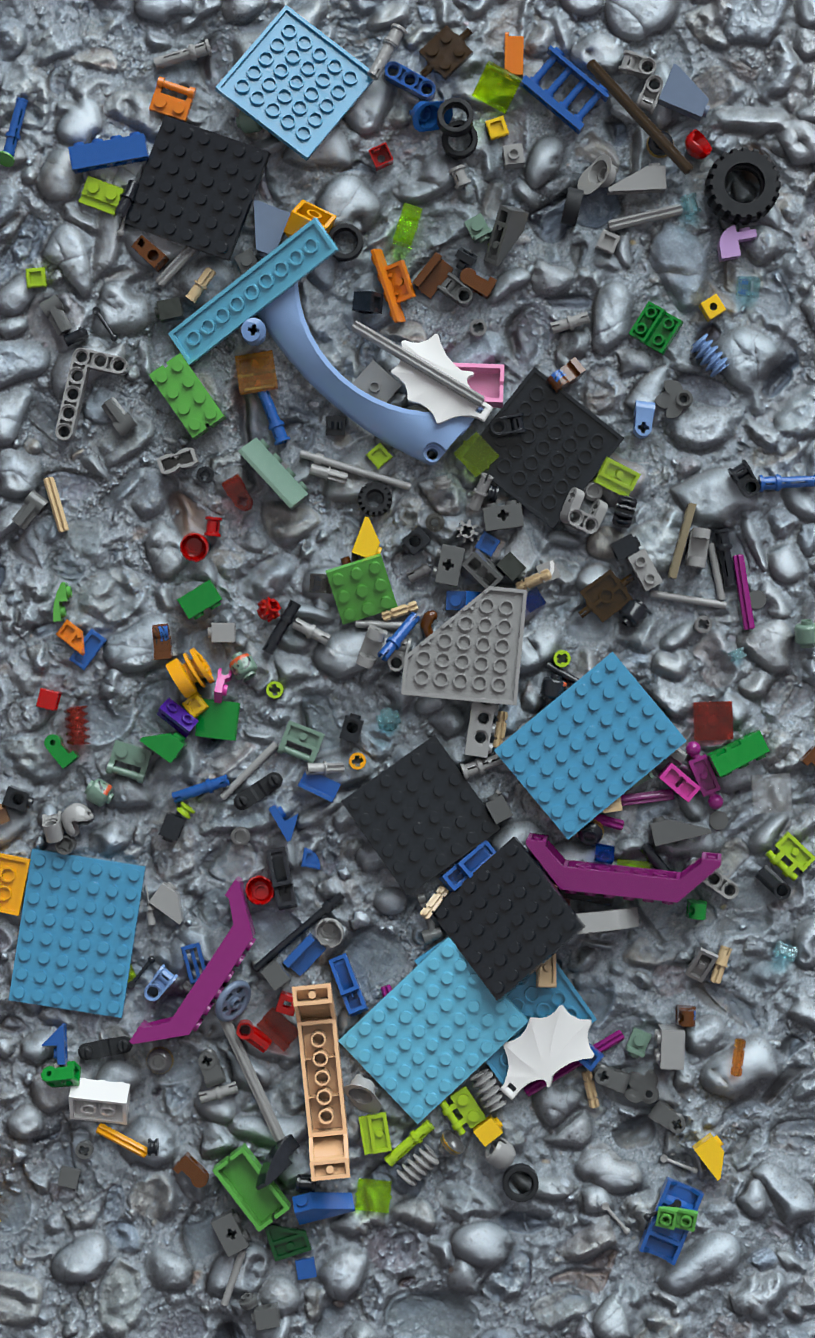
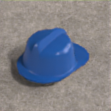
M444 101L418 102L409 111L414 128L419 132L439 130L437 111ZM453 108L448 109L444 114V121L447 125L452 120Z

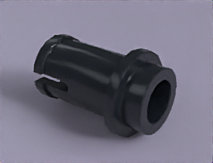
M78 327V330L63 335V338L69 347L79 341H86L89 335L85 327Z

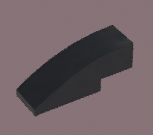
M285 847L267 850L266 853L278 909L281 911L298 907Z
M292 1134L278 1141L267 1155L258 1176L257 1190L267 1187L292 1164L288 1157L300 1147Z

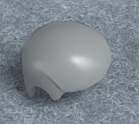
M325 918L318 922L315 928V937L320 942V945L335 948L343 940L344 929L338 920Z

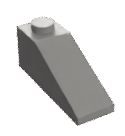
M651 163L649 166L610 186L607 190V195L665 193L666 168L665 166H660V163Z

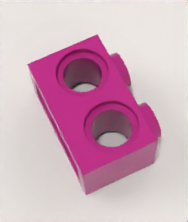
M671 762L657 776L688 803L701 789Z

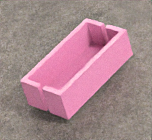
M454 363L462 371L474 373V376L467 380L468 385L471 389L485 397V403L493 408H503V364Z

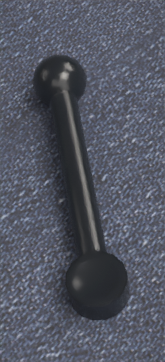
M94 307L92 312L99 317L110 334V339L116 341L118 336L112 332L100 314V309Z
M154 956L148 957V962L136 977L128 982V988L133 989L135 987L136 981L149 965L155 962Z
M675 1199L672 1204L666 1207L679 1208L681 1206V1201L679 1199ZM658 1210L650 1214L646 1213L644 1219L649 1221L651 1217L657 1215Z

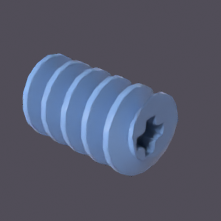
M249 318L242 324L241 333L248 345L258 346L265 341L266 328L260 319ZM253 329H257L258 333L252 336L251 332Z
M705 334L692 345L691 353L698 352L695 357L696 360L703 358L700 365L708 364L705 371L712 370L710 377H714L728 366L725 365L728 358L720 359L723 352L716 353L715 351L718 346L711 347L713 340L706 341L708 334Z

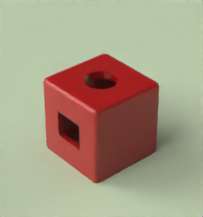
M386 142L369 149V156L376 171L394 163ZM383 155L385 161L379 162L378 156Z
M40 688L36 707L57 711L62 692Z
M281 991L275 1009L276 1012L294 1016L295 1009L292 993ZM284 1001L291 1002V1006L285 1005Z

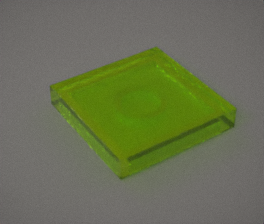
M488 61L472 96L506 114L523 79Z

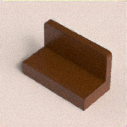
M436 252L414 279L412 285L431 299L438 291L436 287L444 282L448 272L452 273L453 267L442 260V256Z

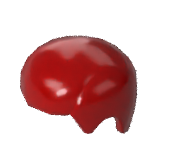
M694 129L687 135L685 149L691 157L703 160L709 156L712 147L700 131Z
M189 533L183 537L180 543V552L186 560L196 563L206 557L209 552V543L203 535Z
M258 875L248 881L245 893L251 903L262 906L269 903L274 897V888L268 878Z

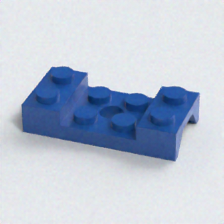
M666 1177L654 1212L658 1210L659 1206L672 1204L675 1199L681 1201L679 1208L697 1211L704 1193L699 1189ZM657 1215L653 1216L647 1229L644 1230L638 1250L663 1258L675 1266L689 1231L679 1228L670 1230L655 1226Z

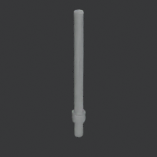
M301 450L299 456L314 461V464L320 466L321 464L404 490L409 491L411 483L324 457L320 453L314 454Z

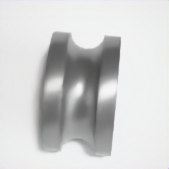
M481 319L473 320L469 327L470 333L475 337L483 336L487 330L486 323ZM482 324L481 328H483V331L474 332L475 328H473V325Z
M700 616L694 621V629L698 633H706L712 628V621L707 616ZM699 620H701L702 622L705 620L707 621L708 624L706 626L708 627L706 630L705 628L700 629L698 627V625H700V623H698Z

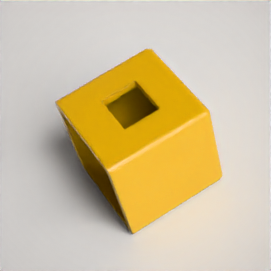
M717 294L703 301L698 306L707 322H710L726 311ZM711 303H715L717 305L716 310L710 309Z

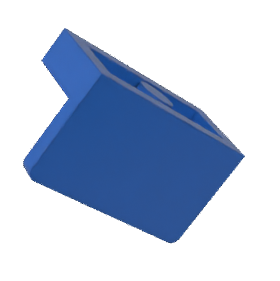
M305 770L298 786L333 802L341 784L323 775H306Z
M310 933L286 957L283 964L301 976L326 948L320 945V942Z

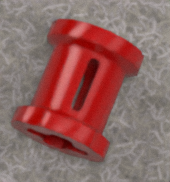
M205 516L207 525L204 536L221 537L219 529L222 518Z

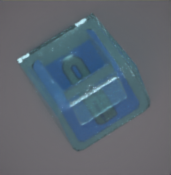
M738 276L736 296L759 298L761 279L756 276Z

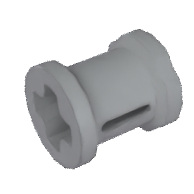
M464 164L449 170V174L453 176L456 190L472 183L467 178Z

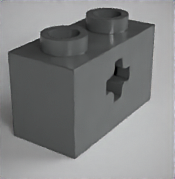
M516 500L506 501L505 505L498 506L497 503L486 504V508L482 509L485 532L524 527L521 503H517ZM501 511L508 514L505 521H502V518L497 516Z
M442 544V548H438L436 559H439L438 567L434 566L432 578H436L435 583L458 586L465 548ZM447 560H451V564L454 565L449 571L445 570V566H443V563H446Z
M478 548L462 563V566L485 589L489 586L495 587L504 577V574Z
M279 956L264 966L261 971L274 991L278 988L282 990L290 984L292 973L283 964Z
M233 1208L212 1218L211 1225L228 1257L248 1248L249 1240H251L248 1230H244L241 1225L242 1219L239 1213H235ZM230 1228L232 1231L236 1230L235 1235L228 1233Z

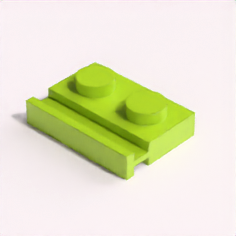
M88 176L78 202L115 216L116 207L121 199L120 195L125 190Z
M606 456L594 482L619 495L629 496L641 474Z
M386 1112L359 1116L364 1155L392 1151Z

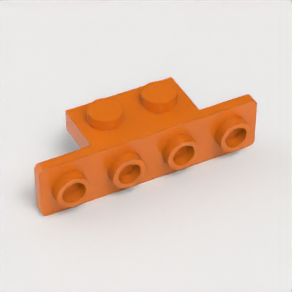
M372 249L371 260L376 266L377 278L382 284L384 299L388 302L390 308V317L395 323L406 322L400 303L416 297L405 261L400 260L387 265L382 249Z

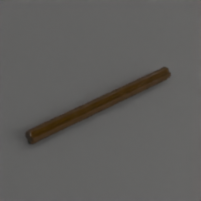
M595 59L589 61L586 68L608 90L685 175L690 173L693 169L692 164Z

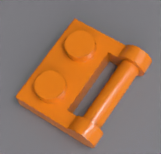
M159 76L149 110L186 122L196 94V88H187L166 81L165 78ZM163 88L187 95L186 101L162 93Z

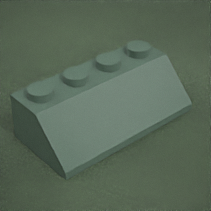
M257 438L253 439L239 449L238 452L293 511L309 496L307 493L308 487L302 481L298 483L294 479L296 474L289 467L285 469L281 465L283 460L276 453L272 455L267 450L270 446L263 439L260 441Z

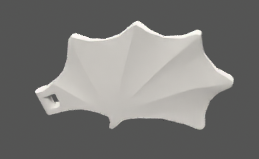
M434 334L430 339L421 343L402 341V348L469 387L467 380L473 377L474 373L462 371L447 357L440 343L439 335ZM402 360L391 371L393 376L399 378L405 384L408 402L421 404L433 414L438 425L459 416L476 418L485 422L493 410L492 406L483 402L481 407L484 409L481 414L476 412L479 406Z
M560 1005L548 1017H531L526 1030L521 1036L503 1044L509 1067L505 1082L500 1090L513 1100L530 1082L544 1080L547 1087H551L553 1076L561 1068L571 1062L593 1058L594 1053L588 1041V1032L592 1025V1020L579 1019L570 1015L563 1005ZM510 1083L517 1088L514 1092L508 1087Z

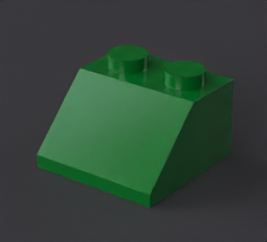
M179 732L146 736L139 740L169 763L175 762L188 745L185 741L186 737Z

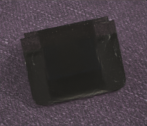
M310 573L309 592L332 594L327 574Z

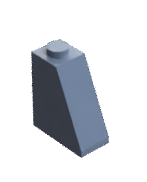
M673 64L657 104L697 121H700L702 116L706 117L710 108L707 105L709 98L677 64Z
M255 199L256 250L259 253V257L264 258L282 244L285 236L284 229L291 213Z

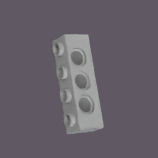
M472 701L464 755L487 758L488 754H492L493 743H490V737L495 735L496 724H493V717L498 715L499 705H495V703L484 705L482 702ZM480 713L488 714L489 720L487 723L481 724L478 721ZM478 732H484L486 735V739L482 743L475 740V735Z

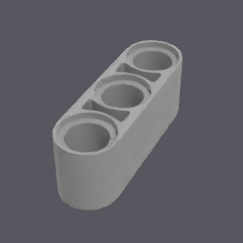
M698 858L690 860L688 866L698 860ZM717 870L712 873L718 876V880L715 883H709V876L702 881L727 899H733L739 893L738 886ZM727 885L733 886L731 894H725L724 888Z

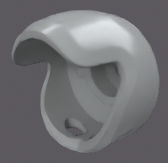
M81 803L69 805L61 815L63 828L70 837L79 835L80 829L77 825L79 821L89 822L95 819L91 810Z
M497 1137L485 1149V1159L493 1167L501 1170L508 1168L516 1156L514 1147L502 1137ZM491 1147H493V1151L490 1154L489 1150Z

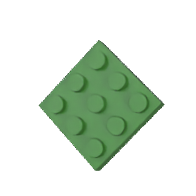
M381 553L326 570L343 625L397 607Z

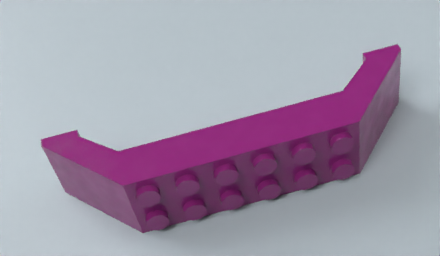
M529 833L526 839L527 847L561 890H565V893L576 894L578 891L584 892V895L587 896L604 894L606 898L622 896L625 900L640 898L642 901L649 903L658 900L667 905H673L674 902L678 903L721 866L722 854L702 852V857L682 872L566 860L548 840L549 835Z
M238 876L225 894L229 898L233 926L175 1015L151 1022L144 1020L130 1039V1043L138 1044L189 1035L192 1030L194 1032L197 1031L204 1020L201 1018L202 1014L205 1016L208 1014L214 1004L211 1002L212 999L215 998L217 1000L225 988L222 986L223 982L228 983L235 972L232 970L234 965L236 967L240 965L246 956L243 954L244 950L249 951L256 940L253 938L256 932L241 877Z

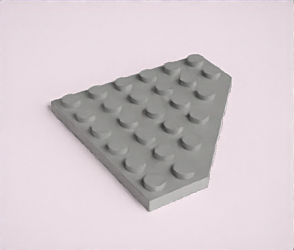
M489 586L404 657L401 695L517 706L528 590Z

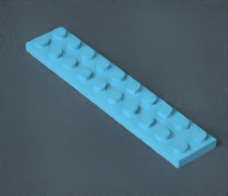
M313 218L168 333L187 363L189 365L194 364L239 329L247 319L253 318L335 254L338 248L319 220Z

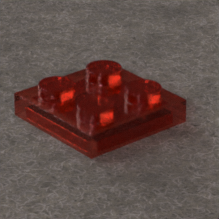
M732 701L693 702L695 741L733 739Z

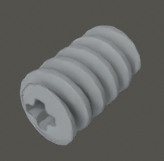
M485 1069L473 1075L469 1080H476L473 1088H480L476 1094H483L479 1101L487 1102L483 1109L489 1108V1113L503 1107L507 1101L506 1099H501L503 1093L498 1092L500 1086L495 1085L497 1082L496 1078H491L493 1072Z
M424 1144L425 1151L421 1148L418 1149L420 1156L415 1153L413 1154L415 1161L407 1160L409 1166L402 1164L403 1172L398 1169L396 1170L399 1176L412 1186L417 1185L416 1180H422V1175L426 1176L428 1174L427 1169H434L433 1164H439L436 1154L427 1144Z

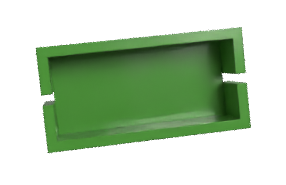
M179 353L166 362L168 365L166 368L162 365L149 374V376L192 438L196 440L209 431L205 426L206 424L213 428L225 420L226 417L182 354Z
M243 1143L230 1154V1157L226 1156L218 1162L212 1171L258 1232H260L272 1223L274 1218L277 1219L288 1211L291 1203L274 1181L267 1187L257 1190L256 1184L262 1165L248 1146Z

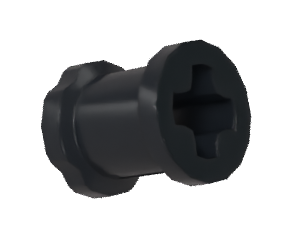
M298 1174L296 1191L307 1190L315 1192L316 1181H311V1177H303L301 1174Z

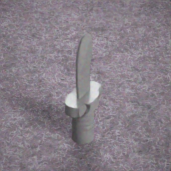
M145 884L144 892L148 907H145L144 911L147 915L148 926L156 925L155 907L150 906L148 888Z

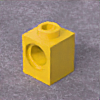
M490 1114L487 1116V1119L473 1127V1133L486 1147L503 1133L501 1128L503 1124L497 1116L493 1118Z

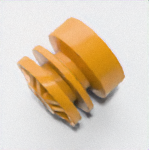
M194 647L189 650L193 657L192 659L186 652L183 653L184 664L178 658L165 664L173 681L185 698L198 692L195 685L196 682L203 688L206 687L203 678H206L210 684L215 681L207 661Z

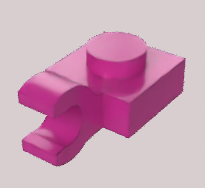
M222 668L218 669L214 690V702L222 703L223 696H227L228 685H225V683L232 679L231 670H229L227 675H222Z

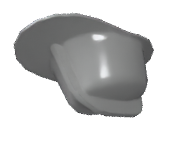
M600 155L582 173L577 187L584 190V195L593 193L599 187L606 188L615 180L618 168L612 164V160L608 155Z
M357 1074L350 1084L344 1087L345 1095L349 1097L359 1110L369 1114H375L381 1110V1103L375 1095V1085L371 1080L364 1078L361 1074Z

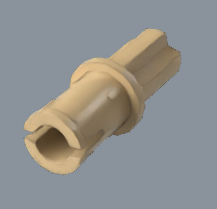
M206 267L198 280L194 281L195 284L185 297L195 304L203 291H207L206 287L216 275V272L210 267Z
M723 945L720 946L719 956L710 977L711 982L721 983L725 968H728L727 963L732 951L731 948Z

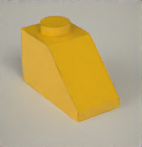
M365 516L352 553L367 558L380 554L382 548L379 547L380 541L369 517Z
M709 1133L692 1147L718 1181L721 1179L724 1150L721 1146L724 1144L717 1135L713 1137Z

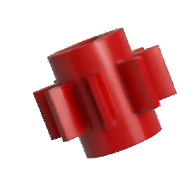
M267 597L258 603L260 608L257 609V612L261 619L270 622L280 616L278 611L281 607L275 599Z

